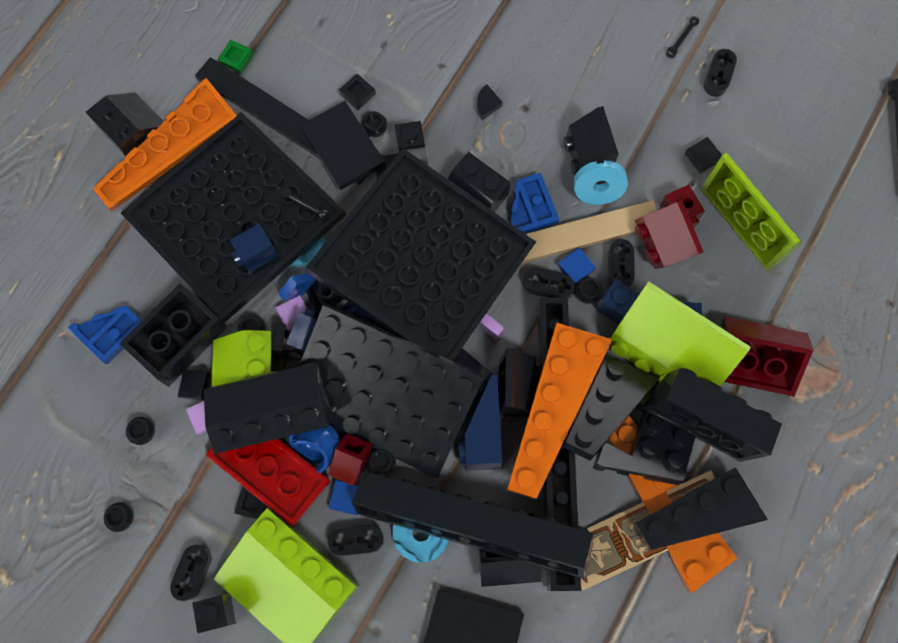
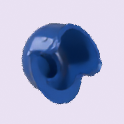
M329 424L328 427L289 436V443L291 449L304 460L319 464L316 471L321 473L332 462L335 449L340 443V438L335 428Z

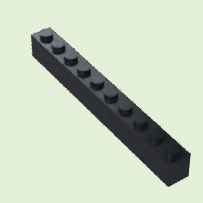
M568 298L539 299L537 305V324L541 373L556 323L569 326ZM574 421L543 484L544 516L553 518L559 524L569 527L578 525L575 453L563 447L573 428ZM546 568L547 591H581V578Z

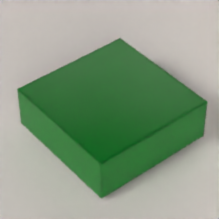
M230 40L219 56L218 61L225 67L242 74L254 53L252 49Z

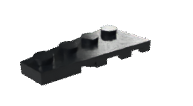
M607 355L563 448L591 461L617 428L624 423L629 414L642 402L648 392L655 387L659 378Z
M735 467L634 523V526L650 551L768 519Z

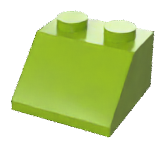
M242 330L213 340L212 387L271 372V331Z

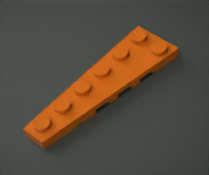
M207 78L199 83L183 99L184 102L174 112L171 111L165 117L166 120L156 130L153 129L147 135L148 138L139 147H134L125 156V159L118 163L93 188L111 212L190 156L237 116Z
M556 323L507 488L508 491L533 499L537 498L612 339Z
M630 416L617 428L609 439L612 446L627 454L630 453L638 426ZM628 474L631 484L637 491L649 514L683 497H676L671 502L666 491L678 485L647 480L643 476ZM719 533L667 546L668 552L672 557L671 559L690 593L696 591L737 559V556Z

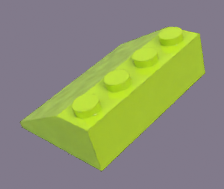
M727 153L723 154L700 190L766 271H769L792 255L802 245L801 241Z
M649 281L610 339L612 340L609 345L614 354L625 358L634 364L637 369L659 378V382L663 380L667 373L678 368H686L695 372L696 377L703 381L712 382L719 386L724 383L751 348Z
M268 508L247 530L214 577V580L283 643H314L360 587L298 531Z

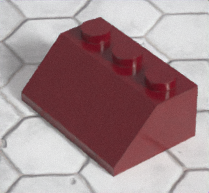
M724 316L721 328L751 347L724 382L795 397L814 351L808 333Z

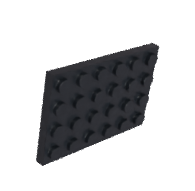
M325 303L322 306L300 365L317 361L333 413L330 424L336 431L344 435L348 433L373 444L372 448L385 450L393 458L438 479L484 375Z

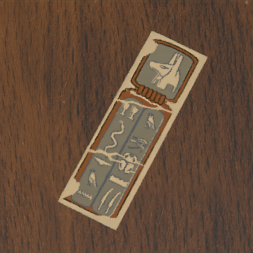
M710 470L666 491L672 503L674 498L692 492L715 479V476ZM643 502L587 528L589 532L594 533V545L585 579L581 578L583 590L668 551L667 546L649 551L634 526V523L650 515Z

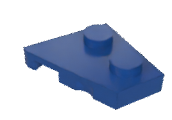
M538 173L516 180L511 224L527 234L559 223L558 214L542 174Z
M124 305L113 309L110 313L96 315L92 317L93 320L79 325L76 323L71 324L68 329L107 365L124 349L119 343L142 320L129 307Z

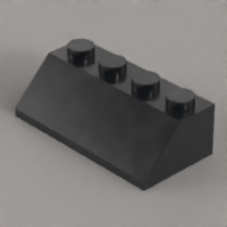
M317 361L204 389L205 428L214 454L328 427L333 415Z
M678 368L667 373L643 406V410L663 418L665 422L678 429L687 430L690 435L739 462L770 456L782 423L773 419L770 413L756 410L747 405V401L743 398L725 393L719 385L703 381L696 377L695 372L686 368Z

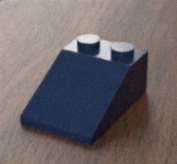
M497 374L491 375L465 433V442L459 443L460 464H466V471L500 469L503 463Z

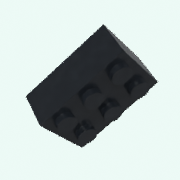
M179 283L119 344L158 381L170 387L227 326L185 286Z

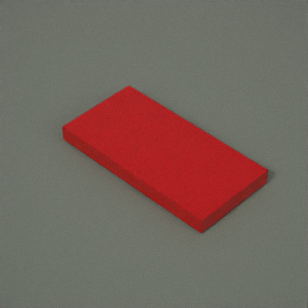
M279 439L214 454L211 447L205 454L206 457L293 528L331 482Z

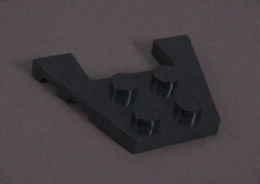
M648 392L642 402L636 407V409L643 413L630 453L627 454L605 443L597 454L593 469L598 471H604L605 469L617 471V474L625 476L634 474L643 476L647 480L679 485L684 481L696 437L690 435L687 430L678 429L665 422L663 418L643 410L644 404L652 394Z

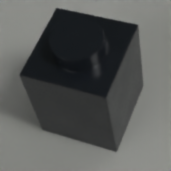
M230 594L192 602L197 634L236 624Z

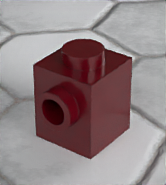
M689 184L665 195L660 204L661 208L682 200L693 227L700 223L699 220L705 210Z
M346 433L335 449L328 475L355 486L366 468L373 444Z

